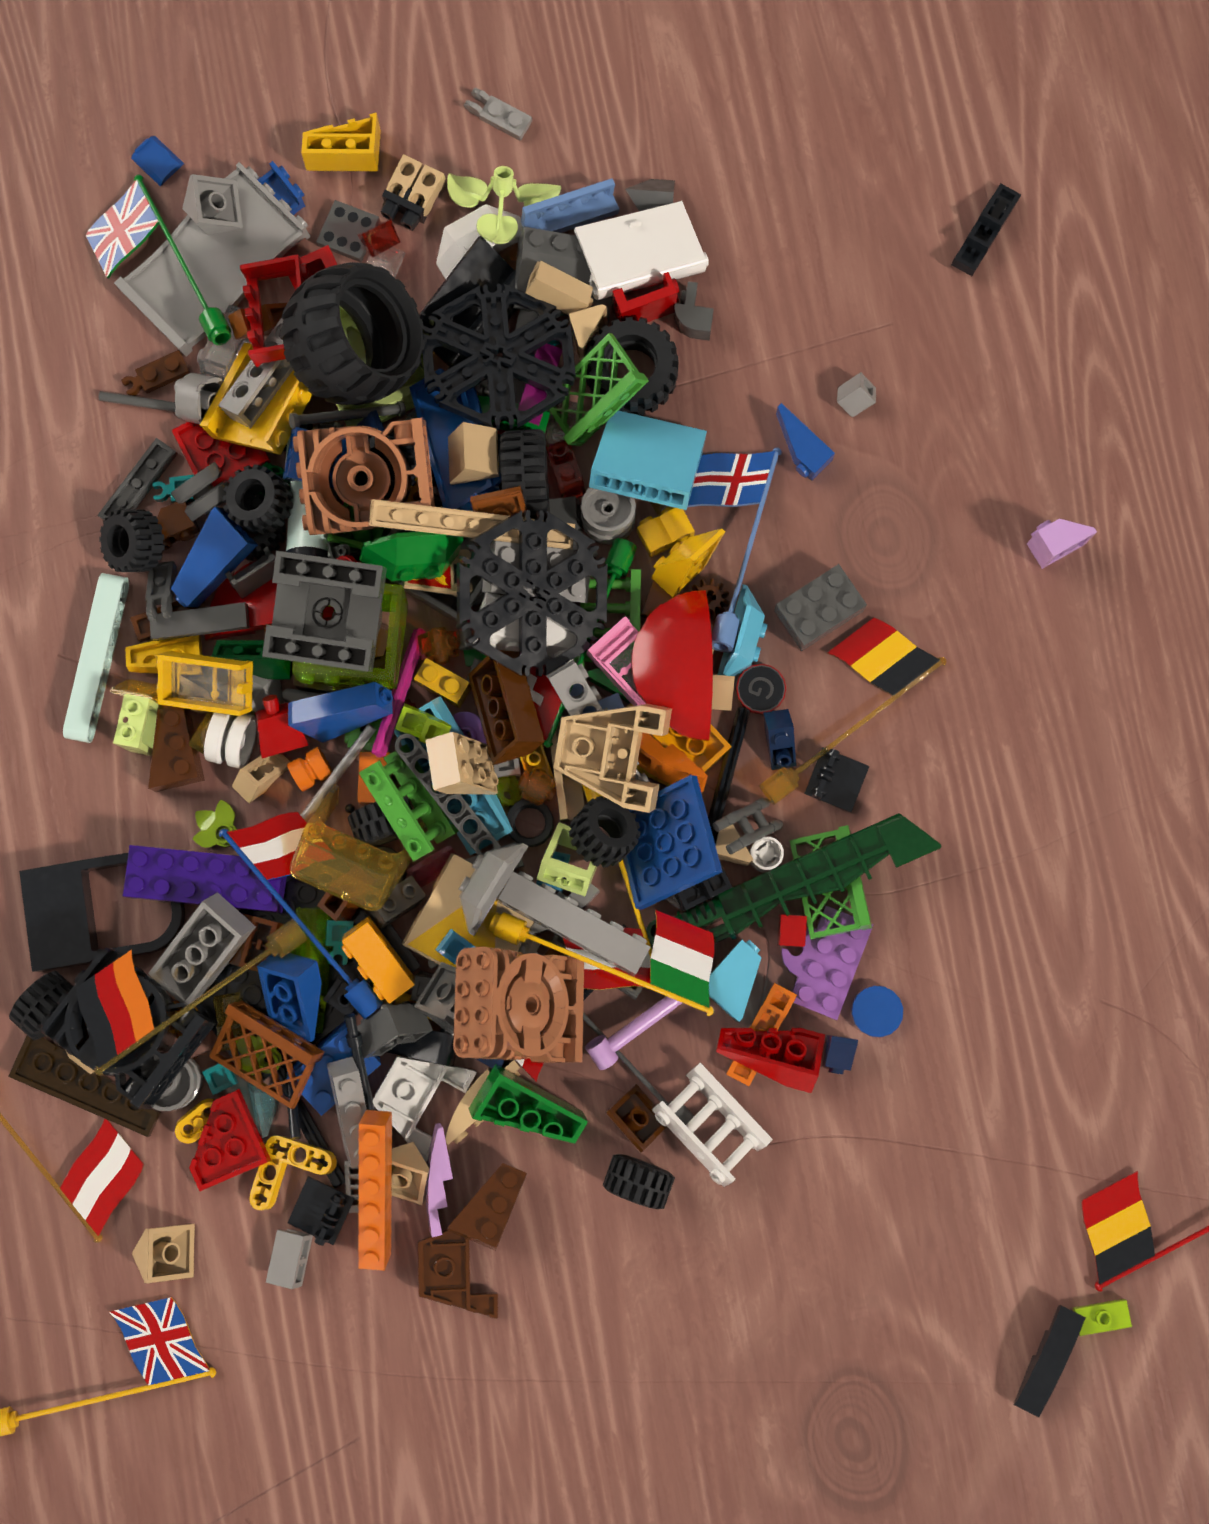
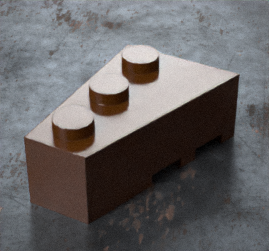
M171 706L157 710L148 789L160 792L205 781L190 709Z
M502 1163L447 1227L448 1231L496 1251L527 1173Z

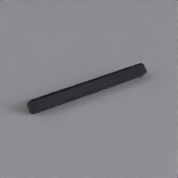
M738 707L728 741L732 747L725 753L708 816L715 843L718 832L714 830L713 823L723 817L750 715V710L743 707Z
M283 1067L277 1071L280 1082L285 1080ZM281 1084L284 1095L286 1096V1086L285 1084ZM300 1096L298 1112L300 1128L310 1145L331 1152ZM317 1158L322 1167H327L328 1162L325 1161V1158ZM337 1162L335 1170L330 1174H326L334 1188L345 1183V1175Z

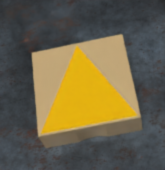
M451 853L434 883L427 903L418 912L402 944L439 965L441 962L456 967L454 963L435 950L450 929L475 947L518 951L523 942L520 941L518 945H514L495 937L494 933L489 931L491 921L496 912L501 914L506 912L527 921L526 927L531 928L533 921L497 902V897L475 936L471 935L467 930L459 897L462 891L458 889L466 876L470 878L475 869L472 868V863Z

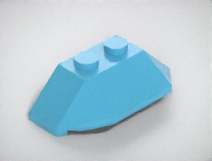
M742 584L734 612L741 621L734 649L729 653L723 652L717 675L737 676L752 665V661L757 662L761 647H757L759 637L764 638L768 624L763 623L765 615L748 586Z

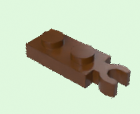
M177 350L135 369L137 376H126L121 382L124 386L133 384V387L126 391L127 395L136 396L142 388L148 394L190 374V370L181 351Z

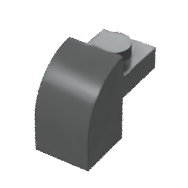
M688 281L687 290H682L680 304L675 303L674 320L676 326L687 337L709 341L714 308L695 306L698 283Z

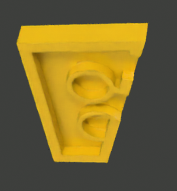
M201 636L151 641L125 647L126 667L129 672L158 673L156 669L158 654L172 650L180 653L202 655ZM180 663V674L204 675V667L202 665Z

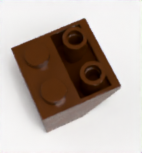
M241 913L256 928L235 953L229 964L258 971L257 965L277 950L284 924Z

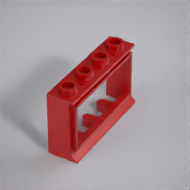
M298 254L240 265V270L247 282V285L243 286V293L249 303V308H245V315L251 324V330L247 331V336L253 346V350H248V355L256 367H259L262 363L286 359L284 344L265 347L259 281L296 274L298 288L310 277L307 264L302 263Z

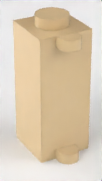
M543 261L536 263L533 272L530 274L526 294L557 306L556 309H560V311L568 315L590 308L593 303L591 298L592 286Z

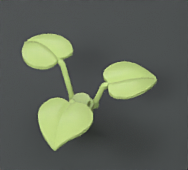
M499 166L494 170V176L491 177L488 187L484 181L474 177L456 176L449 173L447 178L448 193L454 203L459 206L475 207L479 200H486L492 188L496 195L499 196L498 216L495 214H485L477 221L479 235L485 240L496 244L510 242L518 232L516 219L511 216H502L504 197H507L512 192V189L518 202H524L525 207L559 196L561 186L525 184L517 188L516 179H513L514 172L507 166Z

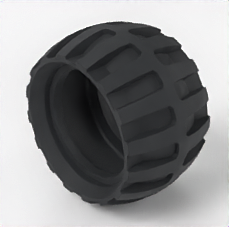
M360 262L330 266L306 279L295 290L287 303L281 317L283 325L280 329V337L285 348V358L287 362H290L298 381L303 382L309 388L308 391L314 396L325 398L327 402L339 405L372 403L391 395L402 387L418 368L421 362L420 356L425 347L422 332L424 329L423 322L416 309L417 304L406 291V286L399 279H395L390 275V271L383 267ZM339 305L349 314L360 332L365 348L366 364L354 352L347 340L341 323Z

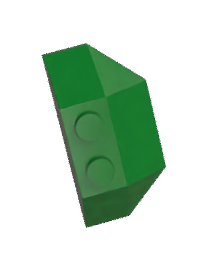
M426 532L395 533L381 537L374 542H364L360 561L361 563L387 568L386 578L391 581L434 579L441 577L456 559L464 539L459 536Z

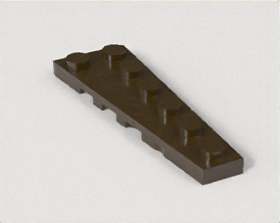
M26 1036L8 1076L146 1137L151 1136L161 1113L154 1108L138 1109L130 1103L131 1100L116 1090V1083L98 1072L88 1073L68 1057L64 1048L56 1045L45 1036L37 1040H32Z

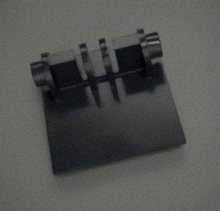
M822 747L804 794L851 813L869 766L841 755L838 750H828Z
M308 1176L287 1223L313 1235L316 1238L314 1242L318 1245L324 1246L325 1242L334 1246L355 1198Z

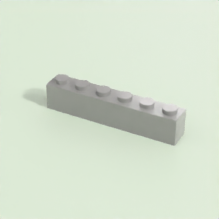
M522 871L518 874L512 872L497 902L633 977L637 974L650 949V946L646 944L647 940L635 933L633 936L623 932V926L613 921L609 924L600 919L601 915L589 908L587 911H584L577 907L579 903L568 896H565L563 899L555 895V889L546 884L539 886L533 883V877Z

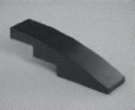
M1000 183L951 264L952 266L973 276L1020 199V193Z
M1058 1305L1049 1330H1045L1036 1355H1032L1013 1404L1014 1406L1036 1417H1040L1066 1366L1086 1317L1062 1305Z

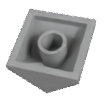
M195 174L190 175L182 208L187 215L207 235L242 229L243 224L237 180Z

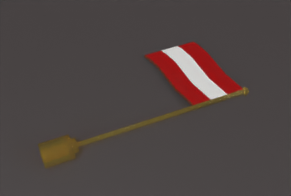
M0 1113V1122L94 1237L93 1242L99 1243L102 1240L101 1232L109 1217L135 1185L143 1170L144 1163L111 1122L104 1119L95 1138L73 1163L62 1185L59 1186Z

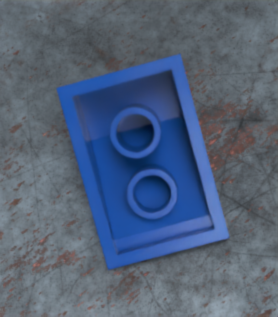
M276 950L257 965L268 1017L303 1039L312 1042L315 1038L322 985L318 962L313 959Z

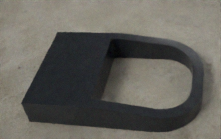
M128 853L19 871L32 972H45L92 963L91 958L99 948L89 872L127 865ZM171 902V922L167 930L159 938L147 943L112 949L118 951L122 956L131 950L132 956L157 952L168 947L183 928L185 921L184 903Z

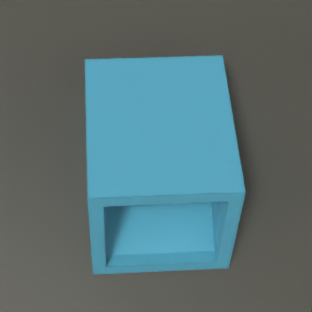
M743 940L739 941L711 972L709 979V997L736 1022H740L743 1018L762 958L757 954L760 949L750 940L746 942Z

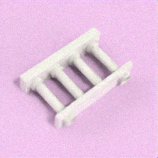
M699 1063L686 1075L690 1079V1084L668 1106L661 1101L652 1111L655 1113L657 1121L663 1126H667L706 1167L713 1181L725 1187L736 1179L730 1171L751 1148L758 1152L765 1148L773 1139L713 1075ZM696 1091H701L707 1097L708 1103L685 1125L675 1113ZM715 1110H719L725 1117L726 1122L703 1144L693 1132ZM733 1129L738 1130L744 1137V1141L721 1164L711 1152Z

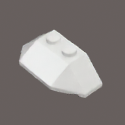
M485 204L444 227L436 264L445 280L480 236L477 231L478 219L485 214H495L498 216V208ZM503 210L502 216H511L516 219L518 232L515 238L508 243L496 244L487 241L497 253L518 242V238L523 230L520 216Z

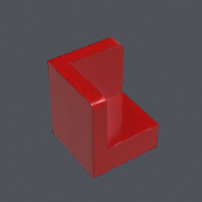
M779 915L778 946H805L807 916Z

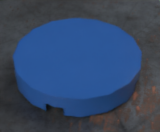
M872 986L863 989L856 995L852 1003V1018L854 1024L861 1032L872 1037H884L898 1029L903 1019V1006L900 998L894 991L884 986Z

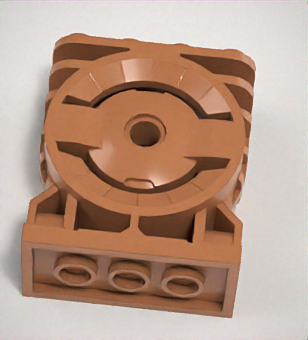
M423 418L392 421L384 432L368 426L331 427L329 429L297 431V436H293V446L295 452H299L300 462L296 463L298 478H302L303 489H299L301 505L305 504L306 515H302L304 530H308L310 535L378 528L369 526L371 499L383 500L386 497L391 486V474L386 462L378 454L371 452L369 436L375 438V448L389 459L394 469L395 486L388 501L435 507L426 421ZM394 430L395 439L391 440L388 437ZM346 439L347 453L336 463L332 479L337 495L345 503L354 507L355 522L351 521L350 510L335 498L330 487V470L335 459L343 452L342 440ZM414 445L416 466L413 470H410L407 458L399 447ZM363 471L367 474L368 481L365 485L359 486L355 481V477L359 472ZM411 476L418 478L420 501L406 502L411 489Z
M473 947L462 949L456 958L453 1042L456 1055L461 1058L521 1060L530 1058L532 1062L537 1063L582 1062L584 962L571 956L524 954L501 948Z

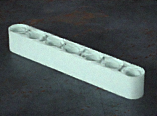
M101 573L99 576L63 727V736L66 739L91 743L94 738L128 594V577Z

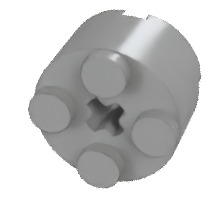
M190 373L182 379H178L174 385L176 392V416L186 422L200 425L224 380L199 373Z

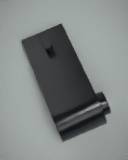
M442 1027L440 1031L432 1030L416 1042L398 1044L387 1051L392 1054L454 1067L456 1058L453 1047L454 1036Z

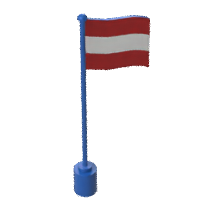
M298 812L280 814L252 827L229 832L227 829H221L219 836H223L348 983V986L345 988L348 993L344 996L365 1020L384 1001L378 998L373 988L365 979L361 982L357 978L354 981L350 979L268 882L269 880L292 875L319 862L336 860V856Z

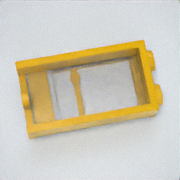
M172 650L158 654L156 669L158 671L156 694L159 705L236 716L252 711L253 661L180 653Z

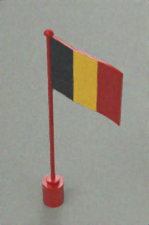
M1138 1171L1082 1200L1083 1221L1095 1255L1098 1276L1095 1289L1099 1292H1102V1288L1209 1232V1226L1155 1254L1151 1225L1139 1191Z

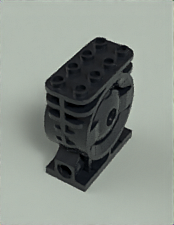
M110 947L100 948L92 956V963L87 970H82L74 980L76 984L70 992L67 991L60 997L57 1002L59 1006L53 1014L49 1013L42 1020L41 1033L46 1037H50L56 1045L63 1047L68 1054L75 1056L94 1071L114 1076L116 1090L131 1100L130 1103L138 1109H152L216 1023L202 1015L189 1004H174L164 987L147 975L141 968L134 965L135 972L148 1002L155 996L150 1005L155 1030L148 1034L144 1043L134 1052L125 1056L115 1057L99 1069L93 1039L88 1027L87 1031L90 1037L86 1041L85 1020L79 1008L76 987L122 956L118 951ZM179 1030L183 1035L174 1043L177 1031ZM144 1038L139 1040L137 1043L129 1047L124 1052H127L138 1046ZM159 1063L149 1078L142 1073Z

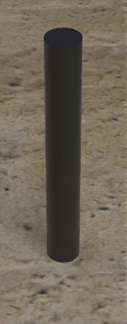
M286 1065L284 1066V1076H285V1080H287V1068H286ZM291 1082L285 1083L286 1096L291 1099L294 1092ZM297 1103L294 1109L288 1108L291 1140L301 1138Z

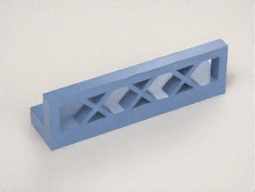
M613 178L523 207L521 216L523 228L530 227L562 233L575 227L617 215L619 207L613 196L615 188Z

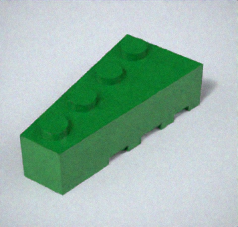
M496 1064L468 1108L472 1119L490 1121L499 1126L506 1125L519 1128L520 1131L528 1133L531 1131L542 1134L545 1137L574 1144L588 1123L582 1110Z

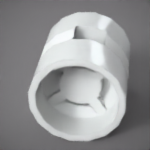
M763 837L757 840L749 850L754 859L751 862V866L760 872H767L776 868L784 857L781 843L772 837Z

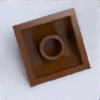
M637 1084L606 1111V1114L640 1153L667 1127L657 1121L655 1113L652 1111L655 1105Z

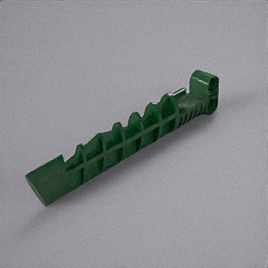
M898 813L740 883L712 897L711 901H703L704 904L699 906L697 904L695 908L687 909L684 913L677 911L675 918L699 928H705L723 920V924L707 930L713 933L714 944L729 937L734 940L737 939L739 933L754 922H757L759 928L763 927L760 918L780 903L786 916H789L790 913L785 901L810 896L813 903L816 904L817 900L814 895L838 890L843 892L845 887L864 873L868 880L872 879L869 870L889 855L897 868L940 849L941 844L902 814ZM656 920L650 922L646 929L652 949L655 939L653 930L656 927Z

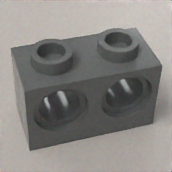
M411 875L372 900L365 909V912L381 931L419 906L426 897V894Z

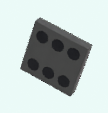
M335 200L316 241L317 246L325 247L329 245L332 252L362 262L380 222V218Z

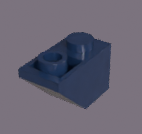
M789 709L764 712L765 736L771 770L796 767L794 726Z

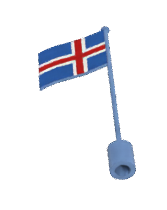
M778 447L774 448L772 452L755 454H705L701 456L687 508L695 506L738 507L759 504L729 611L716 616L711 633L712 649L720 652L729 653L733 651L741 621L733 612L777 459L782 454L781 449Z

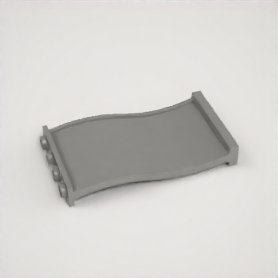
M240 162L236 164L237 169L224 179L237 180L243 228L207 235L187 215L171 234L208 307L221 309L225 318L245 297L243 286L247 285V282L240 270V265L280 258L302 239L306 238L308 240L311 237L306 230L308 224L299 215L294 217L290 213L291 207L282 198L278 201L273 196L275 194L274 190L266 182L262 185L257 180L259 176L250 166L245 168ZM168 240L125 278L120 276L114 282L120 291L186 357L193 351L192 347L206 336L199 322V316L204 308Z

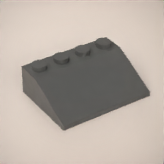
M530 227L523 228L518 238L515 289L526 292L530 274L533 272L538 261H543L590 285L591 271L576 235ZM591 294V298L593 299L591 307L601 304L607 306L608 323L610 318L613 296L601 300H595V298ZM513 304V308L531 311L517 304ZM561 311V316L569 317L568 314Z

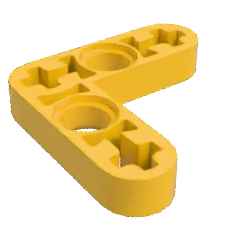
M275 1135L270 1137L265 1147L271 1160L258 1167L250 1193V1204L256 1210H267L274 1206L287 1164L315 1174L324 1175L330 1174L335 1170L337 1166L336 1156L328 1150L298 1140H291L286 1136ZM275 1143H279L281 1147L289 1148L288 1152L277 1151L274 1148ZM300 1147L306 1151V1158L303 1162L297 1161L295 1156L296 1151ZM314 1158H325L328 1165L327 1167H322L321 1163L312 1161ZM270 1165L274 1166L276 1170V1175L272 1180H269L265 1174L267 1167ZM262 1183L272 1185V1187L267 1188V1186H262ZM260 1194H264V1197L267 1198L266 1202H262L259 1198Z

